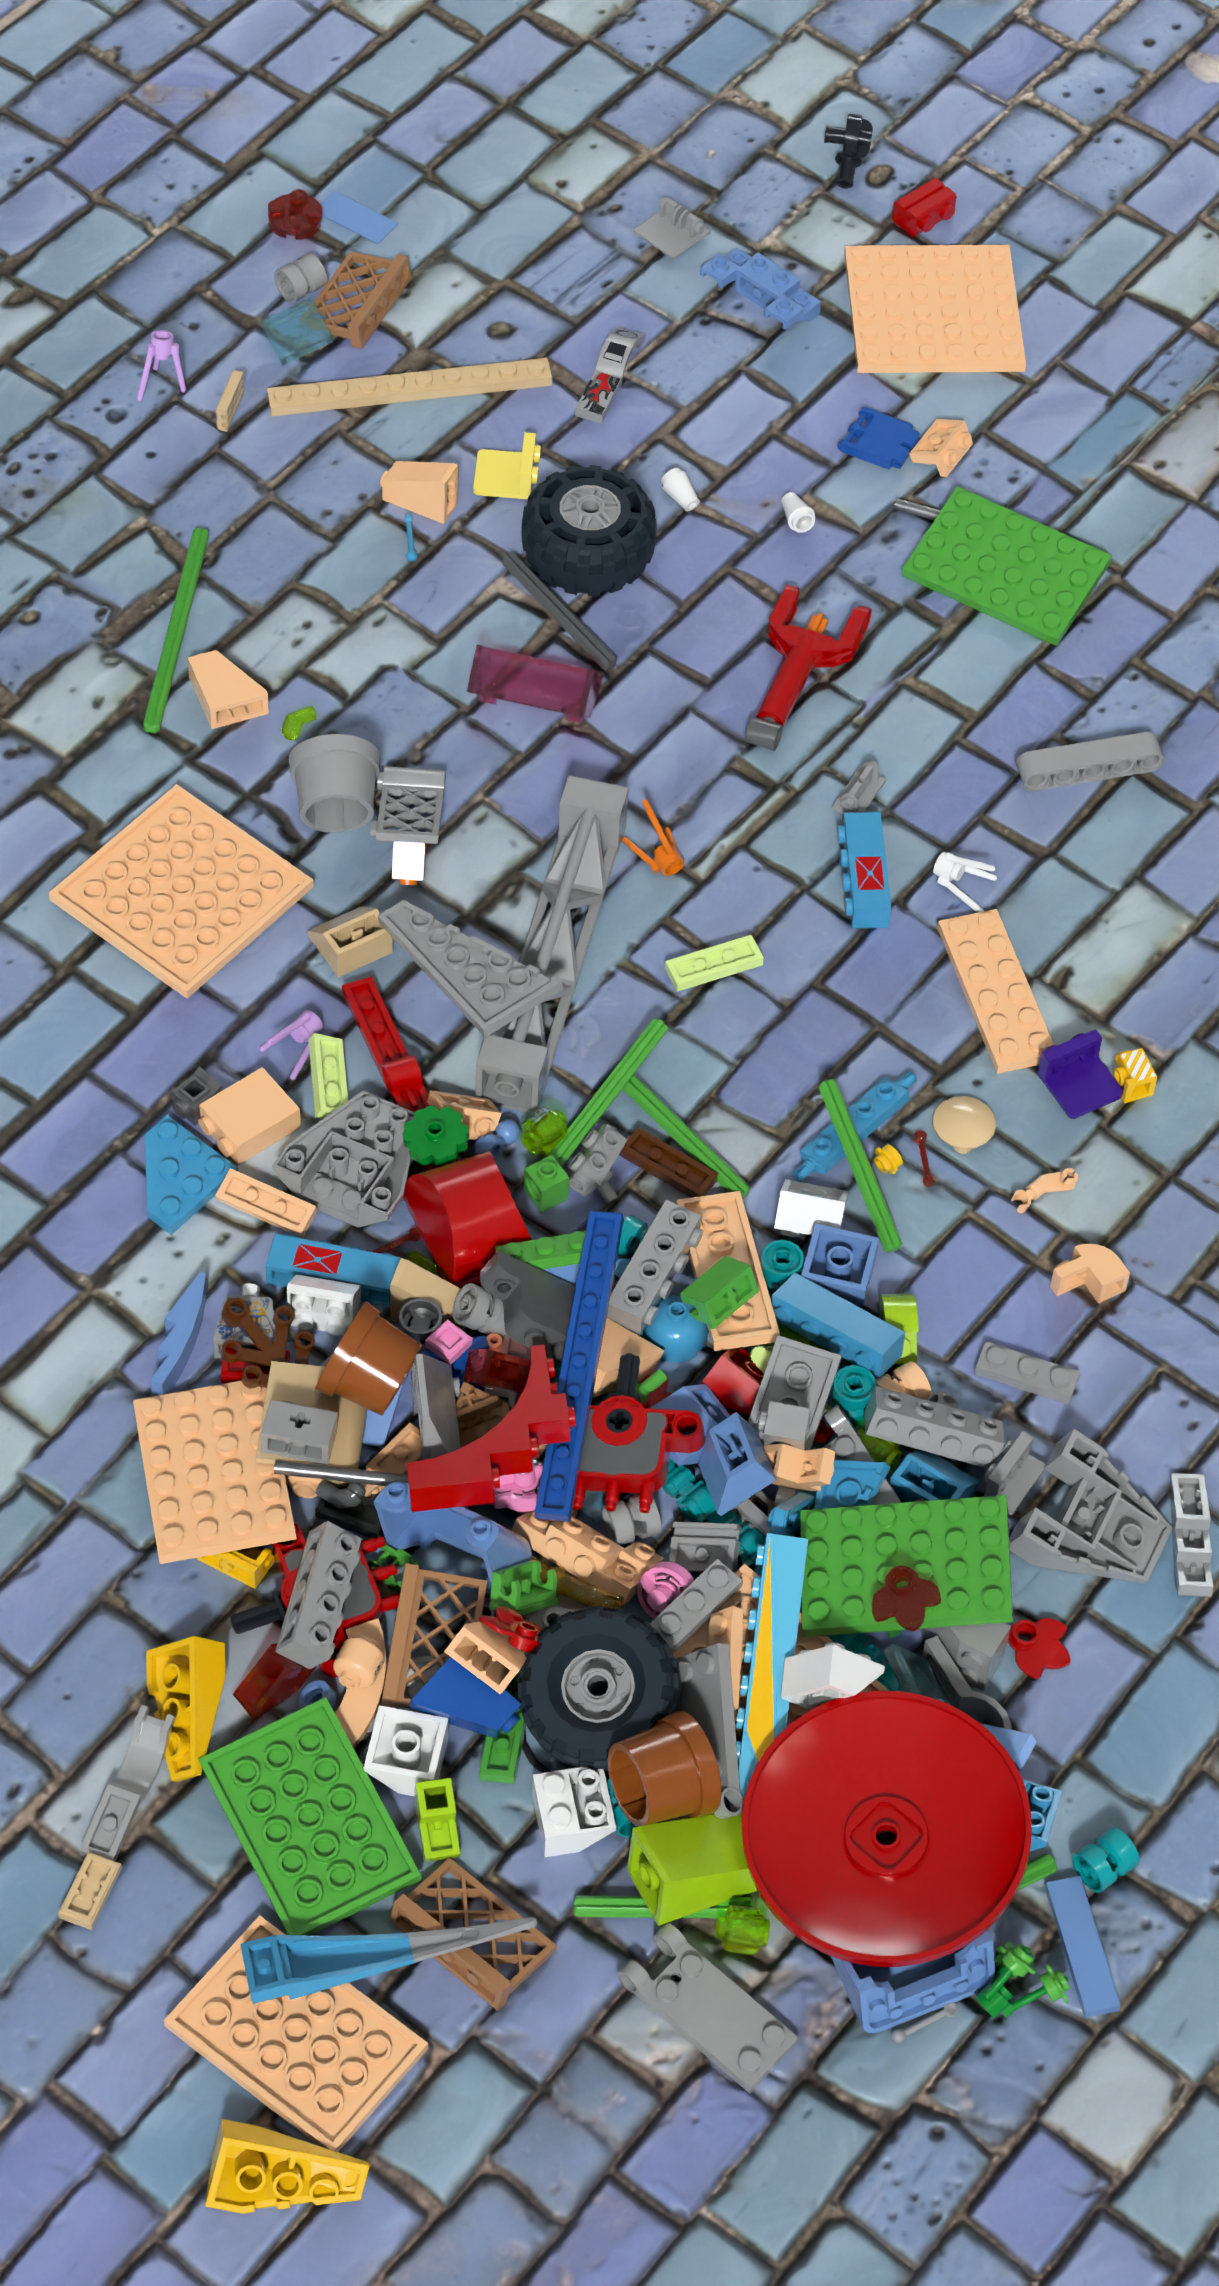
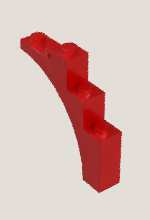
M545 1344L531 1346V1368L526 1386L516 1405L499 1424L479 1439L458 1450L435 1458L406 1463L412 1512L495 1503L494 1489L500 1488L499 1476L533 1472L532 1458L538 1457L537 1445L571 1442L570 1427H576L574 1406L567 1407L566 1394H558L557 1383H550L549 1378H555L553 1358H546Z

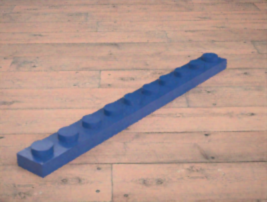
M589 1212L557 1387L558 1394H566L567 1407L574 1406L576 1427H570L571 1442L547 1444L535 1507L536 1519L567 1522L571 1520L624 1223L622 1213Z

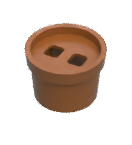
M365 1301L327 1363L315 1390L331 1397L337 1394L383 1416L414 1363L415 1355L420 1353L423 1345L380 1316L382 1312Z
M676 1711L658 1720L654 1727L619 1741L610 1747L608 1771L611 1786L620 1808L634 1825L645 1826L682 1816L696 1818L710 1815L717 1811L721 1800V1780L717 1761L703 1729L687 1712Z

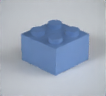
M815 1223L801 1276L863 1309L876 1261L879 1238Z

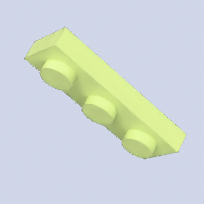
M748 935L665 961V970L678 992L762 966L764 957L752 935Z
M313 1033L308 1042L315 1118L324 1119L348 1102L343 1039Z

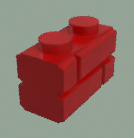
M934 178L894 202L893 222L899 227L904 228V231L912 237L921 232H929L936 223L941 220H949L953 216L957 198L956 193L950 188L945 187L940 180Z

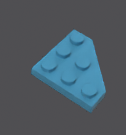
M168 1115L145 1134L147 1217L172 1235L216 1195L230 1168L238 1171V1167Z

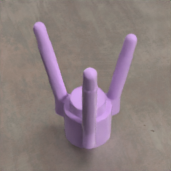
M157 330L151 333L137 395L138 401H141L143 398L152 360L153 370H158L159 361L169 359L170 355L173 356L181 392L186 391L179 357V344L173 343L174 336L169 331Z
M306 1010L290 1025L269 1038L265 1044L259 1047V1051L264 1052L289 1034L299 1043L308 1042L313 1033L318 1034L322 1030V1022L315 1013ZM309 1042L290 1075L291 1080L296 1079L310 1055Z

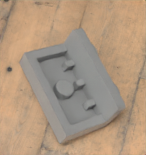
M1024 1431L1021 1432L1015 1441L1012 1439L1008 1441L1001 1453L1002 1460L998 1465L993 1463L984 1476V1481L987 1482L984 1497L1006 1495L1008 1514L1010 1515L1015 1513L1045 1471L1044 1467L1046 1464L1030 1455L1034 1437Z

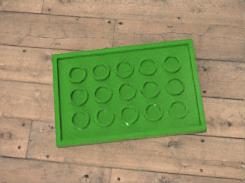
M957 486L902 568V576L1058 646L1110 565L1112 555Z
M1006 1495L800 1510L801 1538L808 1539L802 1588V1631L804 1637L1013 1622L1008 1502Z
M326 1697L198 1759L203 1773L287 1935L310 1936L422 1880L421 1873L368 1774L364 1771L359 1757Z

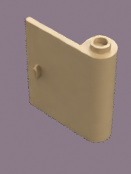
M271 1361L255 1462L275 1464V1460L359 1469L367 1409L337 1394L331 1397L315 1390L318 1380L325 1369L324 1366ZM270 1400L288 1401L296 1405L325 1408L332 1412H338L337 1434L328 1465L261 1453V1432ZM326 1480L335 1487L346 1488L351 1483Z

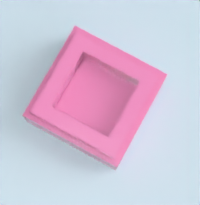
M448 1319L425 1340V1347L449 1365L473 1345V1338Z

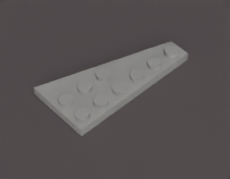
M405 900L378 915L379 924L484 1037L489 1036L564 989L562 980L554 976L549 978L541 974L538 968L530 964L525 966L513 960V955L474 935L470 938L461 933L460 928L452 924L447 926L435 920L433 914Z

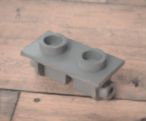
M871 760L864 763L862 768H858L833 805L832 810L841 814L865 812L886 781V778L879 776V765L877 762Z

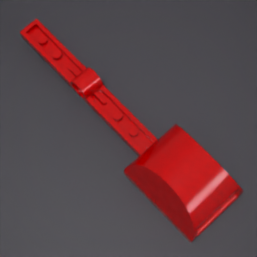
M372 976L342 985V994L393 1103L412 1112L430 1106L427 1103L428 1095L422 1084V1075L418 1062L414 1055L408 1054ZM490 1151L463 1160L457 1159L455 1162L443 1166L431 1163L423 1165L424 1172L412 1175L406 1181L403 1199L439 1277L461 1289L469 1283L481 1286L480 1271L495 1255V1246L532 1240Z

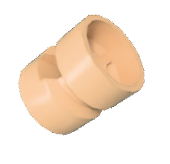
M910 1361L893 1370L892 1377L889 1374H885L875 1379L876 1386L925 1400L932 1394L926 1375L915 1362Z

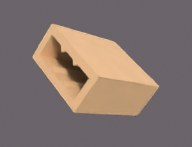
M263 1067L199 1104L200 1119L198 1123L200 1128L207 1136L211 1135L217 1141L222 1154L225 1157L230 1156L237 1165L301 1128L300 1108Z

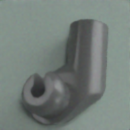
M324 1480L318 1486L316 1495L338 1509H346L358 1506L362 1502L361 1498L365 1495L366 1491L359 1483L351 1482L347 1489L340 1490Z

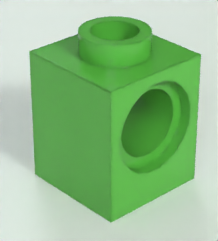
M550 1155L524 1168V1192L539 1212L543 1213L568 1200L569 1176L553 1155Z

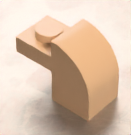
M1081 1244L1074 1247L1071 1261H1063L1055 1267L1050 1288L1056 1296H1059L1085 1284L1095 1300L1101 1303L1126 1291L1130 1272L1112 1250L1097 1244Z
M784 1443L763 1446L777 1479L771 1484L803 1491H821V1486L830 1485L831 1477L834 1473L836 1451L827 1448L802 1450Z

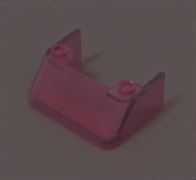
M476 645L467 692L478 694V701L495 705L496 700L501 699L565 713V720L583 724L584 718L590 719L604 673Z

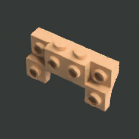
M572 1509L570 1522L536 1519L535 1510L529 1511L516 1519L512 1531L527 1539L532 1550L622 1606L631 1601L637 1593V1586L641 1576L655 1564L664 1561V1558L656 1554L651 1546L636 1541L626 1548L621 1547L576 1519L575 1517L578 1513L576 1509Z

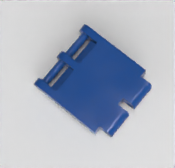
M862 407L859 411L860 417L856 423L850 425L848 428L849 434L845 440L839 442L838 449L843 453L888 470L891 467L900 469L908 458V453L911 452L920 439V433L913 430L912 424L867 407ZM867 420L864 426H861L862 422ZM855 436V440L851 443L850 441Z

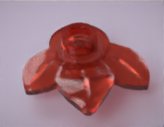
M907 1566L894 1567L885 1578V1586L874 1594L872 1600L873 1617L876 1622L895 1617L896 1622L902 1628L914 1632L924 1622L925 1607L941 1604L939 1589L932 1581L919 1578L912 1568ZM906 1581L909 1583L904 1588L897 1587L899 1582Z

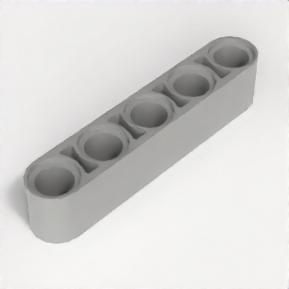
M1142 732L1028 751L1017 758L1016 767L1024 788L1028 791H1040L1156 771L1163 766L1165 757L1156 735L1152 732Z

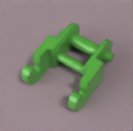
M388 1545L381 1547L383 1553L376 1561L372 1559L368 1561L370 1570L383 1566L382 1564L388 1557L394 1560L392 1564L396 1566L398 1563L400 1565L409 1563L419 1565V1568L421 1567L418 1560L412 1561V1556L402 1549L396 1551ZM394 1575L382 1580L395 1590H401L402 1582L399 1580L395 1582Z

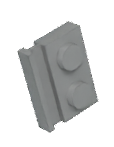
M673 1522L675 1529L674 1537L671 1538L668 1562L681 1565L690 1574H702L716 1559H719L734 1573L737 1571L740 1550L739 1535L742 1532V1527L739 1524Z

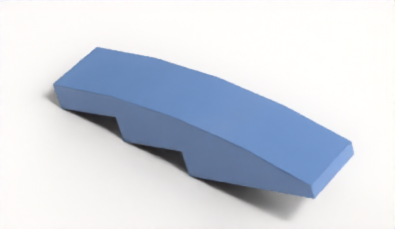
M202 1271L198 1273L165 1317L166 1338L158 1347L159 1368L151 1378L152 1396L169 1394L194 1349L203 1321L207 1297L206 1273Z

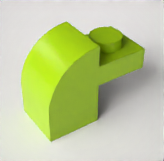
M912 1293L879 1294V1318L905 1332L902 1356L894 1364H906L910 1361L917 1363V1332H919L915 1296Z
M451 1778L415 1783V1808L424 1862L443 1860L449 1857H460L461 1853L455 1822L456 1806Z

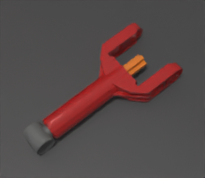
M789 584L785 586L769 618L770 631L768 633V637L774 647L785 656V659L756 717L753 716L749 722L745 736L746 743L773 751L777 749L783 728L812 669L835 667L852 661L868 628L872 613L871 608L860 605L854 608L839 640L836 641L833 640V637L823 634L829 623L828 619L823 618L824 614L818 613L817 616L813 615L806 629L790 625L797 612L796 604L800 588Z

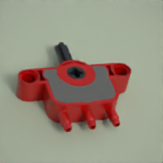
M632 1353L622 1355L620 1358L616 1393L609 1392L608 1399L602 1401L598 1406L591 1405L573 1509L579 1510L582 1508L586 1491L606 1492L605 1508L607 1511L613 1512L616 1510L619 1493L640 1494V1512L649 1513L654 1492L665 1484L670 1452L694 1453L704 1446L705 1433L702 1420L695 1412L689 1410L652 1409L642 1406L640 1395L636 1394L640 1358ZM687 1429L695 1430L694 1433L690 1435L681 1434L683 1431Z
M295 1522L296 1540H291L293 1542L290 1544H281V1542L272 1544L273 1555L283 1578L281 1589L272 1592L273 1601L233 1614L230 1619L236 1634H241L281 1620L283 1625L306 1545L303 1533ZM383 1536L372 1537L360 1543L358 1551L360 1553V1560L352 1572L350 1579L352 1588L343 1604L341 1612H343L344 1616L334 1636L333 1643H335V1649L333 1653H339L344 1642L348 1639L346 1629L379 1618L381 1624L382 1613L398 1608L400 1594L396 1593L381 1599L376 1585L377 1582L397 1574L396 1565H384L370 1570L364 1557L365 1554L376 1551L378 1548L386 1545ZM330 1658L328 1661L319 1664L323 1674L328 1677H338L333 1668L336 1658Z

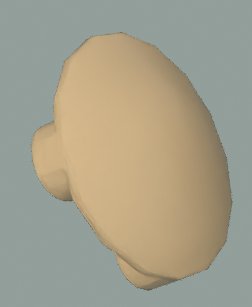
M967 1096L952 1097L943 1101L935 1110L932 1129L941 1140L953 1146L956 1152L967 1154L972 1148L986 1144L993 1137L996 1130V1120L991 1109L980 1100Z

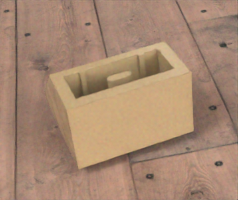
M361 906L307 931L308 937L338 978L393 953V938L379 924L378 915L381 913L377 908Z

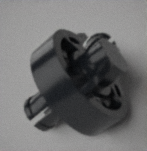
M849 113L846 128L826 126L824 143L844 145L843 152H838L835 156L836 163L839 164L836 184L844 189L853 187L855 168L862 164L863 157L870 150L873 127L868 120L862 119L863 115Z

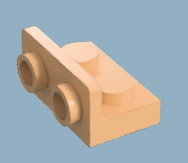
M936 419L909 453L912 463L936 464L940 476L947 477L973 445L965 420Z
M430 1090L427 1103L430 1106H435L439 1111L444 1107H451L454 1111L461 1113L463 1124L467 1125L469 1129V1139L478 1140L481 1136L486 1137L490 1133L495 1135V1128L499 1124L501 1112L490 1099Z

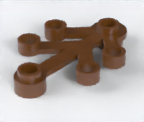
M237 1297L227 1300L221 1313L223 1321L228 1326L241 1327L259 1350L242 1348L239 1342L227 1340L222 1345L220 1351L221 1358L228 1363L239 1361L269 1367L271 1366V1361L287 1362L285 1352L288 1329L294 1319L293 1310L288 1306H279L275 1310L273 1315L275 1330L272 1343L250 1317V1307L245 1300ZM231 1307H239L242 1309V1312L236 1313ZM285 1314L289 1320L283 1321L278 1315ZM300 1331L295 1336L293 1347L297 1351L296 1364L308 1365L309 1352L315 1343V1338L309 1331ZM306 1339L309 1345H301L298 1340ZM233 1348L237 1354L230 1355L225 1349ZM249 1365L244 1368L241 1375V1382L247 1388H256L257 1386L267 1388L269 1374H263L262 1370L255 1365ZM253 1373L257 1376V1379L250 1380L246 1374Z

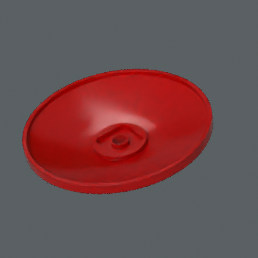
M901 1691L862 1692L848 1698L834 1699L806 1712L785 1728L766 1749L751 1776L744 1798L742 1812L744 1855L756 1890L777 1920L806 1944L840 1960L875 1967L917 1965L939 1959L970 1944L985 1933L1010 1905L1025 1875L1030 1855L1032 1820L1029 1798L1022 1777L1006 1749L981 1723L965 1712L945 1702L915 1693ZM887 1830L893 1832L897 1839L890 1845H883L877 1841L876 1837L881 1831Z

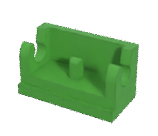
M724 1256L684 1289L680 1295L682 1301L696 1308L689 1312L692 1318L707 1324L711 1329H715L757 1294L759 1290L750 1265Z
M530 1560L494 1571L492 1574L490 1609L496 1610L498 1606H504L515 1610L522 1616L558 1604L559 1597H556L557 1574L555 1569L548 1570L547 1583H543L540 1578L542 1572L541 1562L536 1560Z

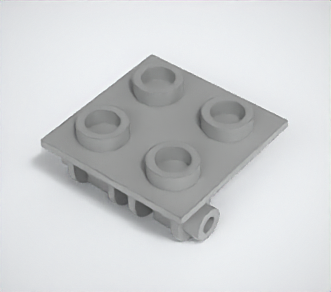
M662 197L658 202L660 211L633 230L635 234L673 260L711 233V230L706 228L702 218L696 217L690 210H686L684 206H678L671 197Z

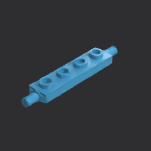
M907 1071L898 1081H892L884 1077L848 1108L861 1142L909 1101V1091L907 1089L917 1082V1078L913 1073ZM833 1123L800 1150L803 1164L792 1172L793 1177L799 1180V1182H802L812 1172L826 1174L846 1156Z

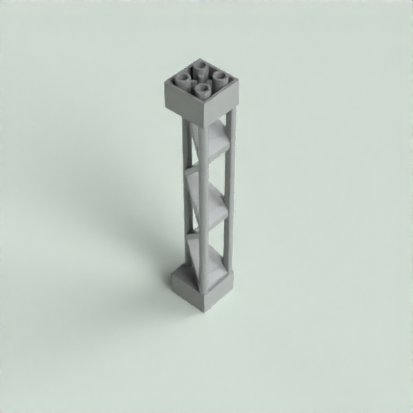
M568 776L560 801L558 840L519 959V963L525 966L530 964L538 968L541 974L549 978L554 976L562 980L564 989L545 1000L549 1001L560 998L547 1043H545L541 1003L498 1029L495 1036L489 1035L484 1038L476 1063L475 1097L488 1098L495 1106L533 1114L540 1108L556 1049L614 861L626 829L629 791L627 787L594 781L584 777ZM602 851L606 852V853H605V856H604V860H603ZM550 902L552 906L546 915V911ZM589 905L575 950L570 909Z

